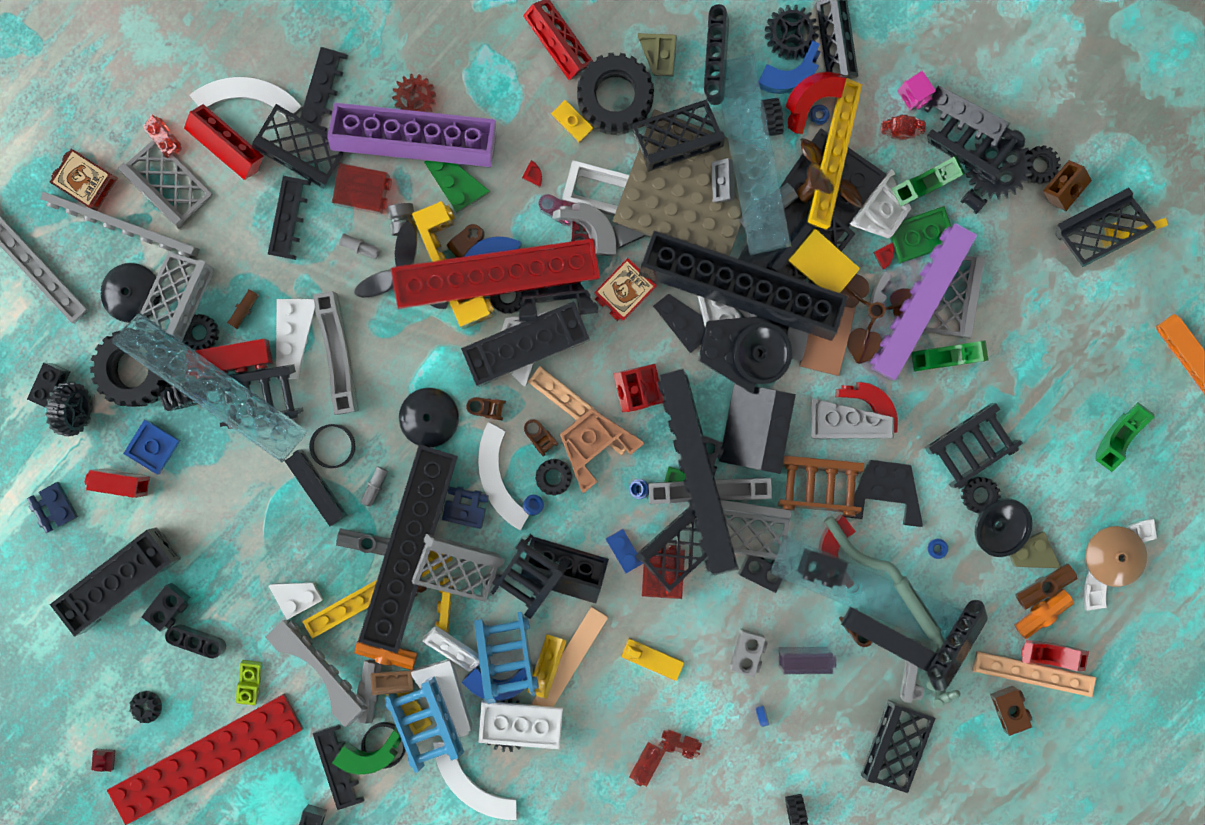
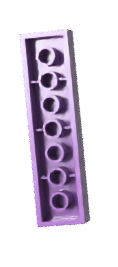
M334 103L327 138L330 149L333 151L491 167L496 138V120Z
M956 223L951 227L948 226L939 238L942 240L941 244L935 246L929 256L932 258L931 262L925 264L919 274L922 276L921 280L914 283L909 292L912 296L910 299L907 298L900 308L902 314L900 317H895L890 325L892 331L890 335H885L879 345L882 347L880 353L877 352L870 361V364H872L871 370L891 381L897 379L977 234Z

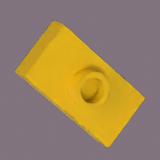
M566 100L551 113L579 143L593 130V127Z

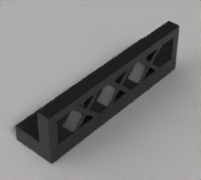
M821 0L816 2L826 72H833L832 68L837 62L840 66V75L851 79L859 77L848 1ZM830 3L831 11L826 16L823 6ZM829 23L834 25V31L831 36L827 34ZM832 43L837 45V51L834 56L830 54Z
M302 449L293 452V455L286 459L285 463L329 527L347 516V513Z

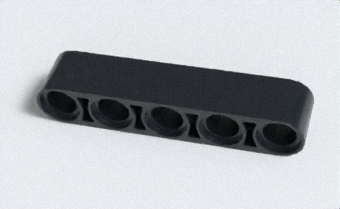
M722 4L712 6L708 16L704 93L711 105H719L725 97L729 17L725 6ZM723 15L722 18L715 19L717 16ZM722 34L720 37L714 38L715 35ZM715 53H721L719 56L713 57ZM720 72L718 75L712 76V73ZM715 90L719 91V92H718L717 94H715V95H710V93H711L712 91H715Z
M972 600L966 605L927 671L931 685L937 691H943L949 687L988 620L985 606L980 600Z
M849 607L840 624L926 672L937 655L934 651L852 607Z

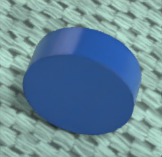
M529 495L523 502L524 511L531 516L538 515L544 508V502L538 495Z
M764 706L757 707L756 713L762 727L768 726L769 720Z

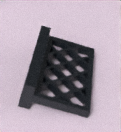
M707 99L636 122L631 127L646 161L645 166L648 172L724 146L726 139L723 131L719 129ZM704 107L707 113L705 118L695 115V110ZM683 114L689 117L686 125L675 120L677 115ZM692 118L702 122L699 130L688 126ZM664 120L670 123L667 131L657 127L659 121ZM704 124L713 127L715 132L711 134L702 132ZM672 125L683 128L680 136L670 132ZM645 126L651 129L648 137L640 134L638 128ZM686 130L697 134L695 139L690 141L682 137ZM654 131L664 135L661 143L651 139ZM667 136L677 140L675 146L670 147L664 144ZM648 142L659 147L657 152L648 154L646 150Z
M275 104L260 132L252 142L251 147L324 189L344 152L340 151L339 154L330 156L327 148L329 142L325 141V139L328 140V134L278 104ZM279 111L284 114L287 122L276 124L274 120L276 112ZM296 123L303 125L305 133L294 135L291 125ZM288 126L291 136L280 138L277 128ZM274 129L277 139L269 141L262 136L266 130ZM309 135H320L323 143L312 146ZM306 136L309 147L298 149L295 138ZM292 139L295 150H284L281 142ZM324 147L327 157L316 159L313 149ZM310 150L313 160L308 162L301 160L299 152ZM328 160L330 169L327 174L319 170L318 162Z
M1128 187L1057 224L1055 235L1059 240L1064 241L1081 266L1085 267L1154 231L1156 226L1135 201L1133 192ZM1131 205L1135 210V215L1122 213V210ZM1108 216L1118 217L1116 225L1105 223L1104 220ZM1120 218L1133 220L1132 226H1120ZM1135 221L1144 222L1147 228L1143 230L1134 228ZM1091 225L1099 226V233L1086 232L1087 227ZM1102 227L1115 229L1113 237L1101 235ZM1117 230L1130 232L1129 237L1126 239L1116 238ZM1075 234L1082 236L1080 243L1071 242L1068 237ZM1084 237L1097 239L1095 246L1083 244ZM1099 239L1112 242L1108 248L1097 247ZM1081 249L1094 251L1093 256L1084 259L1080 254Z
M810 211L767 264L770 270L784 274L782 272L787 264H791L788 259L812 230L817 227L808 223ZM833 214L831 219L832 228L822 229L818 226L817 231L822 234V231L832 230L833 242L831 243L835 247H837V244H840L838 249L842 252L855 233ZM843 229L848 235L843 241L837 242L836 230ZM793 265L794 275L790 277L796 279L798 277H806L804 274L798 275V269ZM808 279V283L815 285L811 280Z
M690 506L634 555L639 562L642 561L667 592H670L707 558L706 552H702L701 557H693V546H700V543L693 542L694 532H697L696 528H694V519L697 517L696 513L691 511ZM682 530L690 531L689 542L680 541V532ZM668 543L676 544L675 555L666 554V545ZM680 544L689 545V556L679 555ZM654 556L661 557V568L654 567L649 560ZM665 557L675 558V569L665 568ZM679 559H689L687 570H679ZM665 572H675L674 582L670 585L665 580Z
M888 700L861 776L868 782L878 783L908 793L936 718ZM902 711L907 712L910 716V720L901 724L899 719ZM922 718L927 719L926 727L919 730L916 721ZM913 724L916 732L907 736L903 728ZM901 730L904 738L894 743L893 734ZM918 736L920 739L919 746L912 749L909 740ZM906 742L909 751L900 755L897 747ZM894 749L897 757L887 762L886 753ZM912 755V765L905 768L902 759ZM899 761L902 770L893 774L890 766ZM887 768L890 776L883 780L879 779V772ZM903 774L906 776L904 787L898 785L895 778Z

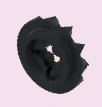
M150 691L137 693L129 703V712H131L133 719H136L139 723L153 722L160 716L162 711L160 698ZM147 701V707L151 710H147L143 714V708L139 705H143Z

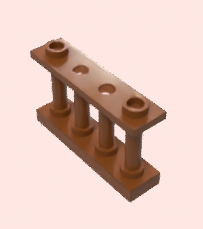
M784 456L782 467H786L785 470H787L785 500L778 501V506H782L784 510L795 511V508L843 512L844 516H855V514L862 511V507H854L856 477L864 471V463ZM798 468L806 469L807 472L805 502L793 501L795 471ZM818 470L826 471L827 474L826 504L814 503L815 474ZM838 472H844L848 476L846 506L834 505L835 477Z

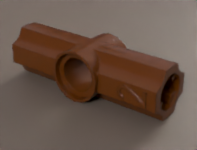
M1065 564L1047 576L1039 577L1035 583L1016 593V598L1023 609L1026 610L1043 599L1054 596L1058 590L1077 580V574L1069 564ZM1049 582L1050 588L1044 592L1043 585Z

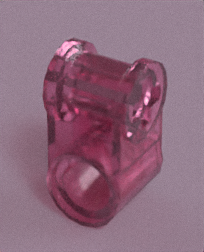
M545 194L539 199L540 211L553 218V211L559 210L560 206L572 207V204L550 194ZM547 199L551 200L553 207L545 209L542 206V202ZM555 220L567 227L570 226L569 221Z

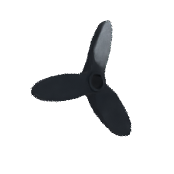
M409 220L400 227L397 235L394 253L396 267L412 265L416 258L417 232L416 227ZM391 269L375 273L361 281L355 288V295L362 298L373 297L393 289ZM448 302L431 304V306L437 309H446Z

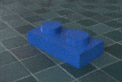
M623 528L606 538L607 543L625 573L643 564L642 561L639 562L634 556L637 552Z

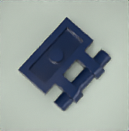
M55 482L39 491L42 498L40 501H37L35 495L27 498L31 512L35 513L39 520L37 522L40 528L43 527L46 534L54 530L50 524L53 521L60 527L78 517L59 482ZM45 505L51 514L46 517L42 510V507Z
M450 486L448 494L455 497L454 501H445L442 520L481 529L486 508L478 506L480 501L487 503L489 495L482 494L481 491L477 490L474 492L464 490V487L460 486L457 488ZM462 497L472 499L471 505L461 503Z

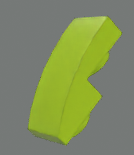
M242 660L240 662L236 703L256 706L260 688L262 662Z

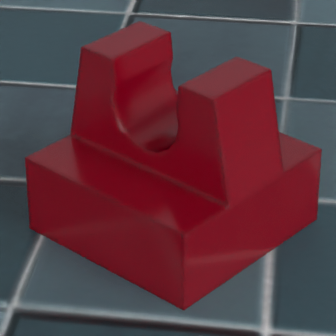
M94 749L91 770L112 772L114 770L116 750Z

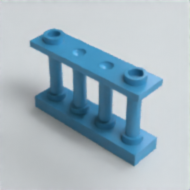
M522 611L518 612L519 621L494 626L486 625L482 619L474 620L484 698L488 704L496 703L495 696H498L500 693L529 688V692L534 696L536 695V689L539 688L537 676H533L527 629H530L529 620L523 615ZM520 629L522 639L520 641L494 646L488 644L487 637H490V634ZM523 648L525 660L495 666L491 664L490 657L493 654ZM526 668L528 680L497 685L493 682V676H496L497 673Z
M435 676L424 681L421 684L422 688L401 697H398L396 693L385 697L386 707L392 714L407 752L408 763L415 773L425 766L424 762L447 754L452 761L464 753ZM422 697L427 698L429 703L428 709L405 716L401 705ZM430 716L434 717L437 724L435 728L415 735L412 734L409 726L410 723ZM437 735L442 736L444 746L420 754L417 742Z

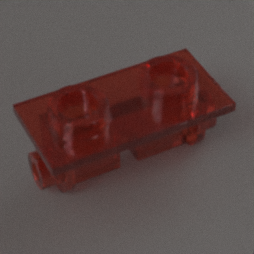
M152 114L143 128L166 158H169L174 151L178 153L182 150L181 143L173 134H168L170 130L163 120Z
M669 729L667 731L663 730L661 738L664 740H661L658 745L662 746L664 751L682 753L681 756L687 759L697 758L700 755L699 752H696V750L700 751L702 746L698 739L685 735L683 742H680V733Z
M647 742L629 778L635 780L634 783L638 786L644 785L647 787L666 751Z

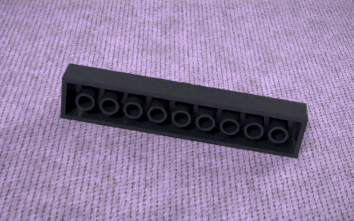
M653 231L639 272V276L830 341L833 340L838 332L848 299L846 295L657 231Z
M684 369L660 375L661 381H658L660 393L666 398L663 401L665 412L671 417V420H668L670 431L676 437V440H673L675 451L681 456V459L678 460L680 470L686 475V479L683 480L686 492L691 494L692 499L689 500L690 509L696 513L697 519L694 520L697 532H701L702 539L699 540L702 552H706L707 560H704L706 570L714 576L739 570L705 442L702 441L703 432L688 375Z
M418 445L358 642L398 653L419 586L414 584L412 579L426 545L424 539L426 534L433 536L435 534L458 456Z

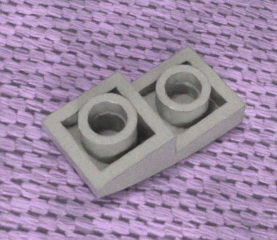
M886 271L880 275L874 286L870 298L871 304L875 302H880L884 306L887 304L884 302L887 296L882 294L881 291L885 292L892 283L889 281L892 275Z

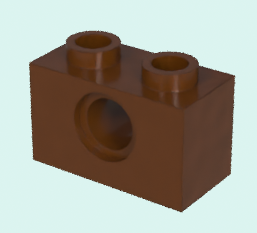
M1068 160L1043 192L1051 205L1067 211L1090 184L1092 179L1084 166Z
M1010 686L990 694L1006 734L1011 736L1032 728L1030 723L1032 716L1029 710L1024 707L1023 702H1025V698L1021 690ZM1012 706H1016V712L1009 714V709Z

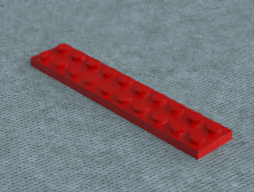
M593 238L391 267L397 310L600 279Z
M284 693L107 789V792L124 824L127 825L303 729V726Z

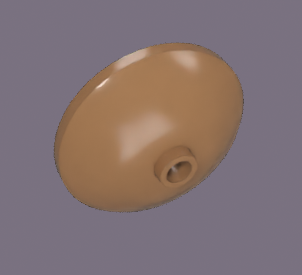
M1120 526L1106 527L1098 531L1090 539L1085 553L1086 565L1091 575L1099 582L1112 587H1122L1133 583L1141 576L1147 563V550L1142 539L1134 531ZM1123 554L1124 559L1119 561V556Z

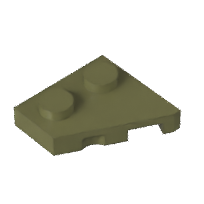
M638 33V39L654 76L674 77L677 36L673 34Z
M1043 531L1029 537L1026 544L1019 551L1010 555L1015 567L1060 568L1054 551Z

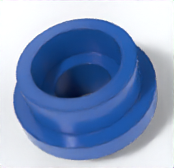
M821 104L815 105L809 112L811 122L816 125L825 124L830 116L828 108ZM821 112L823 117L817 118L816 113Z
M636 479L631 483L629 491L634 498L643 499L648 495L649 486L645 480Z
M933 539L929 542L927 550L931 557L941 559L946 556L948 545L942 539ZM936 545H939L941 548L939 552L934 551Z

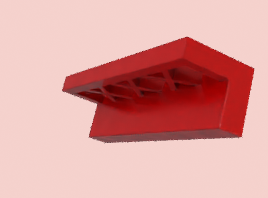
M541 0L533 3L524 13L523 17L568 80L574 79L582 70L587 68L588 63L593 61L550 0ZM546 6L550 14L545 12L542 7ZM554 23L558 24L561 30L557 29ZM566 39L571 41L573 46L568 45ZM577 55L582 57L585 63L582 64Z

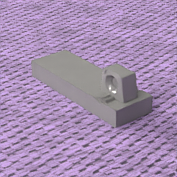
M912 639L915 642L922 645V643L919 640ZM908 661L905 664L900 698L904 702L912 703L913 699H923L924 687L915 684L918 667Z

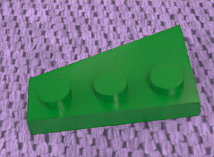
M424 161L456 213H459L490 193V190L456 163Z

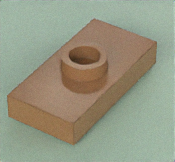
M412 671L371 673L372 695L413 692Z

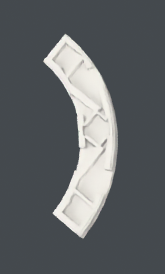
M248 77L216 80L190 94V97L198 106L204 104L207 108L228 99L239 98L258 100L273 108L275 104H278L293 114H297L303 109L291 95L278 86Z
M488 422L479 448L478 463L481 482L495 510L503 519L521 531L529 515L508 493L499 469V452L506 431Z
M1154 519L1139 521L1125 527L1134 531L1143 542L1157 539ZM1123 554L1119 556V561L1123 557ZM1089 570L1084 587V608L1086 611L1107 608L1106 592L1108 585L1096 580Z
M444 741L433 742L434 749L444 746ZM447 754L436 757L437 765L446 784L466 805L487 816L505 820H517L516 798L500 797L480 789L464 773L458 758L451 761Z

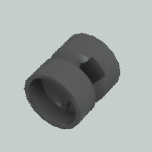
M400 203L387 207L388 217L392 220V223H390L392 236H397L400 227L405 223H399V220L411 221L416 227L417 232L416 222L412 219V213H414L413 203Z

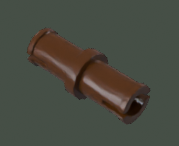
M248 289L240 304H236L235 307L237 308L227 323L238 329L246 315H250V309L259 295Z

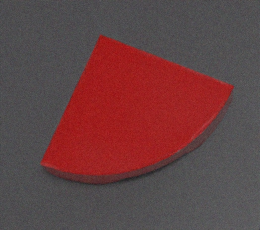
M531 160L522 179L541 187V170Z
M893 243L873 252L882 270L887 268L893 259Z

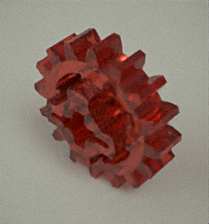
M410 74V79L403 76L402 83L396 82L399 87L398 89L393 88V92L397 95L392 96L393 101H398L394 104L396 109L401 108V110L420 112L432 111L430 104H436L432 97L437 95L436 92L431 91L434 89L433 84L428 85V78L422 81L420 74H418L417 78ZM422 86L427 90V95L421 93ZM415 93H417L418 97H414V99L412 100L410 96L415 95ZM401 97L407 100V107L402 103Z
M903 114L891 117V119L881 123L882 135L891 136V139L907 140L926 132L925 120L916 119L915 116Z

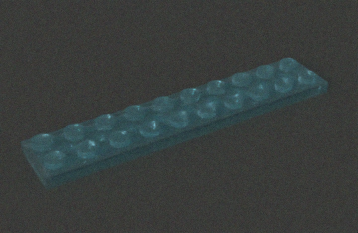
M754 54L727 60L725 97L721 104L750 255L790 247L791 243Z
M141 313L134 317L113 338L112 343L282 463L307 434V430L177 338L167 334L164 329Z
M787 535L785 536L770 571L771 574L933 642L932 638L926 636L893 585V580L846 560L843 561L847 562L848 566L841 587L836 585L833 588L821 585L822 581L817 579L814 582L802 579L803 575L797 572L804 548L840 560L843 559ZM812 562L809 565V571H813L816 568V562ZM831 568L828 571V577H832L834 575V568ZM916 591L940 627V634L946 640L963 610Z

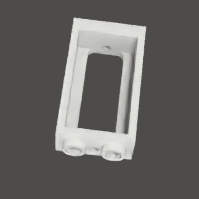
M572 160L562 202L570 205L579 202L586 203L604 214L614 216L618 206L574 194L577 178L585 177L625 188L629 175Z

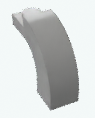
M579 202L573 204L572 207L560 206L559 210L553 211L554 220L575 221L587 230L589 238H593L596 255L610 256L616 254L614 230L607 217L600 210L589 204Z

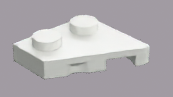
M314 582L276 583L269 585L287 620L324 600Z

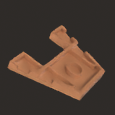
M593 409L586 412L560 434L583 493L598 482L586 468L585 464L608 445L618 439L631 455L644 444L642 440Z

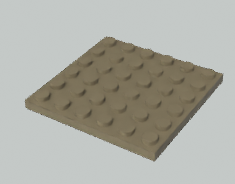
M654 109L651 117L663 114V112ZM679 118L675 119L676 121L681 122L685 125L687 123L686 121L681 120ZM662 120L658 122L657 127L667 131L670 123ZM689 123V125H688V126H690V127H692V128H695V129H697V130L700 129L699 126L694 125V124H692V123ZM672 125L670 129L671 133L678 136L683 131V128ZM647 128L644 136L648 137L651 129ZM702 129V132L706 134L714 133L707 129ZM686 130L682 138L690 141L695 139L697 134ZM654 131L651 139L661 143L664 135ZM667 136L664 144L672 147L676 145L677 140ZM726 137L724 146L648 172L645 166L646 161L639 148L612 222L651 237L653 231H657L730 256L741 225L739 219L745 214L766 152ZM649 142L646 146L648 154L657 152L659 148ZM729 158L733 160L735 200L717 204L713 202L712 162Z

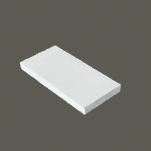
M482 701L478 743L560 749L563 707L504 702L488 704L486 701Z

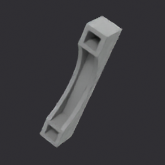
M334 291L314 294L316 315L320 324L329 366L334 415L358 412L338 294Z
M769 477L715 480L720 500L772 499L771 478ZM683 481L648 483L650 504L689 502L692 499L691 494L686 492Z
M282 620L265 638L278 652L297 656L308 662L318 672L328 690L332 714L344 727L351 726L368 709L365 706V700L351 690L352 686L347 680L341 679L337 668L325 661V655L312 646L313 642L308 636L301 634L299 626L293 620Z

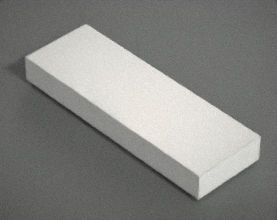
M437 626L423 636L424 643L469 672L480 664L477 652Z

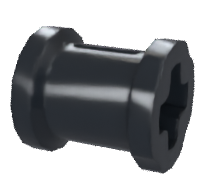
M971 188L960 202L973 209V213L976 215L988 200L982 199Z

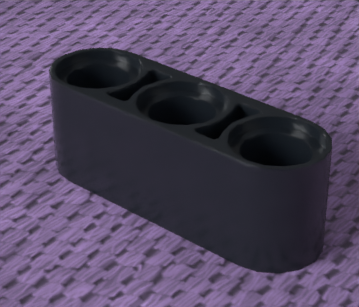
M175 625L165 633V640L168 644L207 658H216L226 650V643L223 639L185 625ZM174 630L180 633V639L174 637ZM193 637L199 639V646L193 644ZM212 643L218 646L217 653L212 651Z

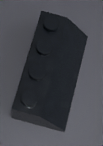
M532 537L529 546L553 562L557 561L560 563L564 556L571 561L551 591L596 604L609 559ZM526 554L525 560L545 574L549 573L552 575L549 572V568ZM522 568L521 575L538 586H544L541 584V580Z

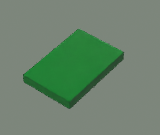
M945 206L902 221L893 236L890 237L899 264L930 254L935 246L941 244L940 236L948 226L951 227Z

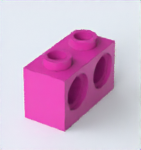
M923 70L905 81L897 90L910 111L915 107L919 110L932 100L931 95L936 91Z

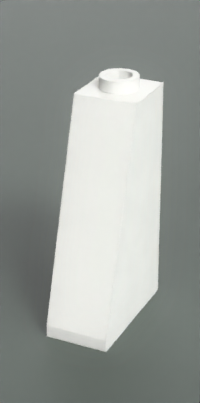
M448 658L413 669L411 672L412 677L420 689L424 681L435 676L458 737L468 735V731H471L473 726L453 661Z

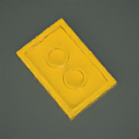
M816 229L812 230L788 259L792 265L816 286L840 293L860 270L854 262Z

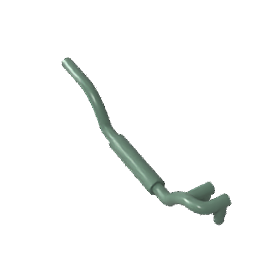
M829 516L824 522L848 556L862 565L889 573L894 581L893 585L926 636L932 638L937 646L935 653L938 654L945 642L940 634L941 629L907 577L902 576L893 563L871 558L859 552L850 543L834 517ZM928 680L927 687L930 690H935L930 680ZM935 690L936 696L933 704L936 708H942L944 704L959 698L961 694L959 690L951 692Z

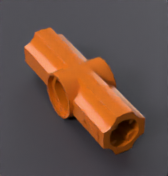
M1061 589L1048 600L1041 601L1033 606L1030 610L1031 612L1014 626L1024 639H1028L1042 627L1045 628L1053 624L1058 619L1057 616L1072 606L1074 601L1064 589Z
M358 641L354 652L357 655L375 659V662L383 665H395L409 670H413L418 654L403 648H399L398 653Z

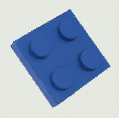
M144 419L123 454L153 473L160 475L181 440Z

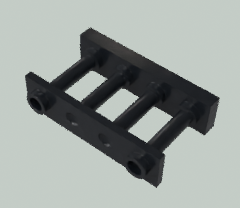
M951 117L941 131L936 132L932 129L927 135L929 144L950 157L957 156L961 164L994 184L1000 179L999 166L1012 148L1017 145L1023 149L1025 146L1024 135L1018 130L1007 128L1003 135L1008 140L995 159L987 163L982 160L981 156L993 142V138L987 135L976 151L972 153L964 147L975 133V128L969 126L958 142H953L948 139V134L959 120Z
M291 364L210 379L212 387L219 386V389L222 390L228 420L221 422L220 427L227 426L228 429L240 427L241 423L284 416L286 419L297 418L298 414L304 410L303 407L294 409L288 380L290 374L296 372L295 365ZM271 377H278V380L281 382L286 410L277 412L274 410L269 385ZM253 380H258V383H261L267 412L265 414L255 415L249 386ZM238 383L242 388L247 417L236 418L230 388H232L231 384Z
M990 403L924 447L928 454L939 455L955 480L949 483L951 488H963L969 483L968 480L1006 454L1012 455L1019 450L1018 446L1023 444L1021 440H1014L1012 442L997 420L996 412L1001 410L997 403ZM984 420L986 422L989 421L1005 445L1004 448L996 453L979 429V424ZM968 431L973 433L988 456L987 459L979 464L962 440V435ZM951 442L956 444L972 468L963 475H961L945 451V446Z
M529 534L526 540L522 538L515 547L518 552L502 575L497 574L492 582L495 586L490 592L494 595L500 586L524 602L528 608L524 616L529 619L533 617L571 562L565 556L560 563L557 561L553 562L529 546L528 543L533 537L532 534ZM525 552L549 568V572L552 575L549 573L545 574L521 558V553ZM515 563L541 580V584L544 586L536 585L512 568ZM507 575L532 591L536 597H529L504 580Z

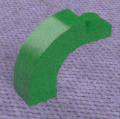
M954 156L938 166L892 188V191L901 207L943 187L966 173L957 156Z
M986 340L911 352L914 372L989 361Z
M1137 402L1126 414L1123 413L1108 430L1097 449L1095 460L1110 472H1113L1126 459V451L1131 441L1155 417L1154 414Z
M397 727L393 730L385 744L376 751H361L346 742L332 763L352 774L365 775L380 771L389 765L398 754V751L395 749L402 739Z

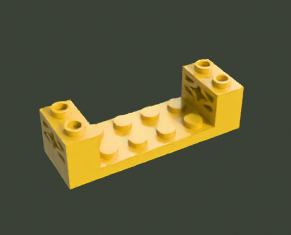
M440 201L412 213L432 262L447 259L445 254L438 249L441 247V244L435 233L453 226L452 220L455 219L451 207ZM477 297L467 302L464 300L450 302L458 324L463 329L492 318V312L495 311L489 298L486 299L485 297Z

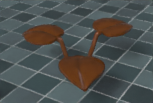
M801 138L802 151L807 159L814 164L809 166L808 178L805 180L806 183L799 187L796 192L803 202H808L814 197L815 190L826 194L833 193V185L820 168L824 155L823 151L812 141ZM842 179L839 185L842 196L851 204L862 208V198L857 188L850 181Z
M855 274L840 292L849 296L846 307L854 308L860 301L868 306L867 314L871 318L867 330L857 328L849 334L847 347L856 363L861 364L869 361L879 351L881 337L877 332H870L875 320L883 317L885 310L893 309V314L896 318L897 316L900 317L902 314L900 308L903 302L912 296L909 293L911 289L902 288L894 291L890 295L891 306H884L880 302L871 304L862 299L869 293L868 281L863 276Z

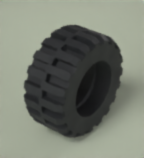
M613 52L608 53L607 57L600 55L595 62L591 61L587 64V69L582 71L581 78L577 84V99L582 116L585 120L589 121L593 128H599L602 133H606V131L611 132V135H617V132L625 134L629 133L634 123L647 119L653 104L654 84L651 81L650 73L646 71L643 63L639 64L633 56L630 58L626 57L625 53L615 56ZM620 77L631 83L635 96L628 108L622 111H609L599 104L596 92L599 84L605 79Z
M126 329L113 332L112 336H106L102 339L103 345L98 344L95 350L98 352L91 357V361H94V366H90V373H94L95 377L91 379L93 384L99 386L96 389L99 394H104L105 399L109 402H115L116 405L127 407L147 406L149 403L158 401L160 393L166 387H171L172 381L169 380L170 376L175 375V370H171V365H175L174 359L169 357L171 354L170 349L164 347L165 343L161 339H157L155 335L144 331ZM134 349L141 351L145 355L148 362V374L142 384L131 388L124 385L120 380L118 363L123 354Z

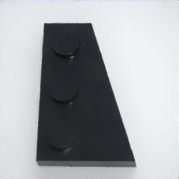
M667 294L653 305L654 309L689 353L702 344L705 325L701 314L670 294Z

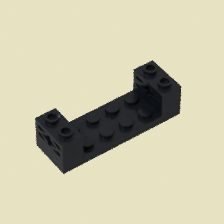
M573 301L538 316V320L525 321L461 348L476 386L480 387L497 380L498 377L570 347L574 348L590 341V338Z
M157 527L147 529L49 605L74 637L90 630L102 620L101 617L155 575L169 569L181 558Z

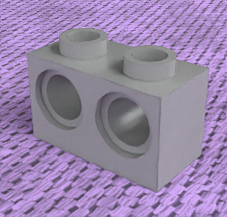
M740 629L730 663L731 671L755 677L756 672H760L762 661H759L761 653H765L767 648L764 635ZM755 639L757 640V646L752 649L748 648L747 642ZM744 659H751L752 664L750 667L744 668L741 666Z

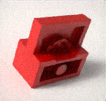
M655 364L613 373L622 412H632L663 403V395L659 390V378Z

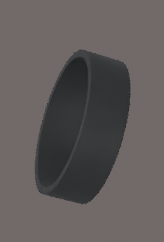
M328 424L318 428L313 433L309 443L312 458L317 464L325 468H338L346 465L352 459L356 448L352 433L347 428L337 424ZM332 426L345 431L351 441V452L348 458L337 466L324 464L318 459L314 451L316 436L323 429Z
M389 722L373 725L362 739L361 751L367 752L365 741L370 731L378 727H388L394 730L396 725ZM404 744L401 756L383 769L391 768L400 762L406 752Z

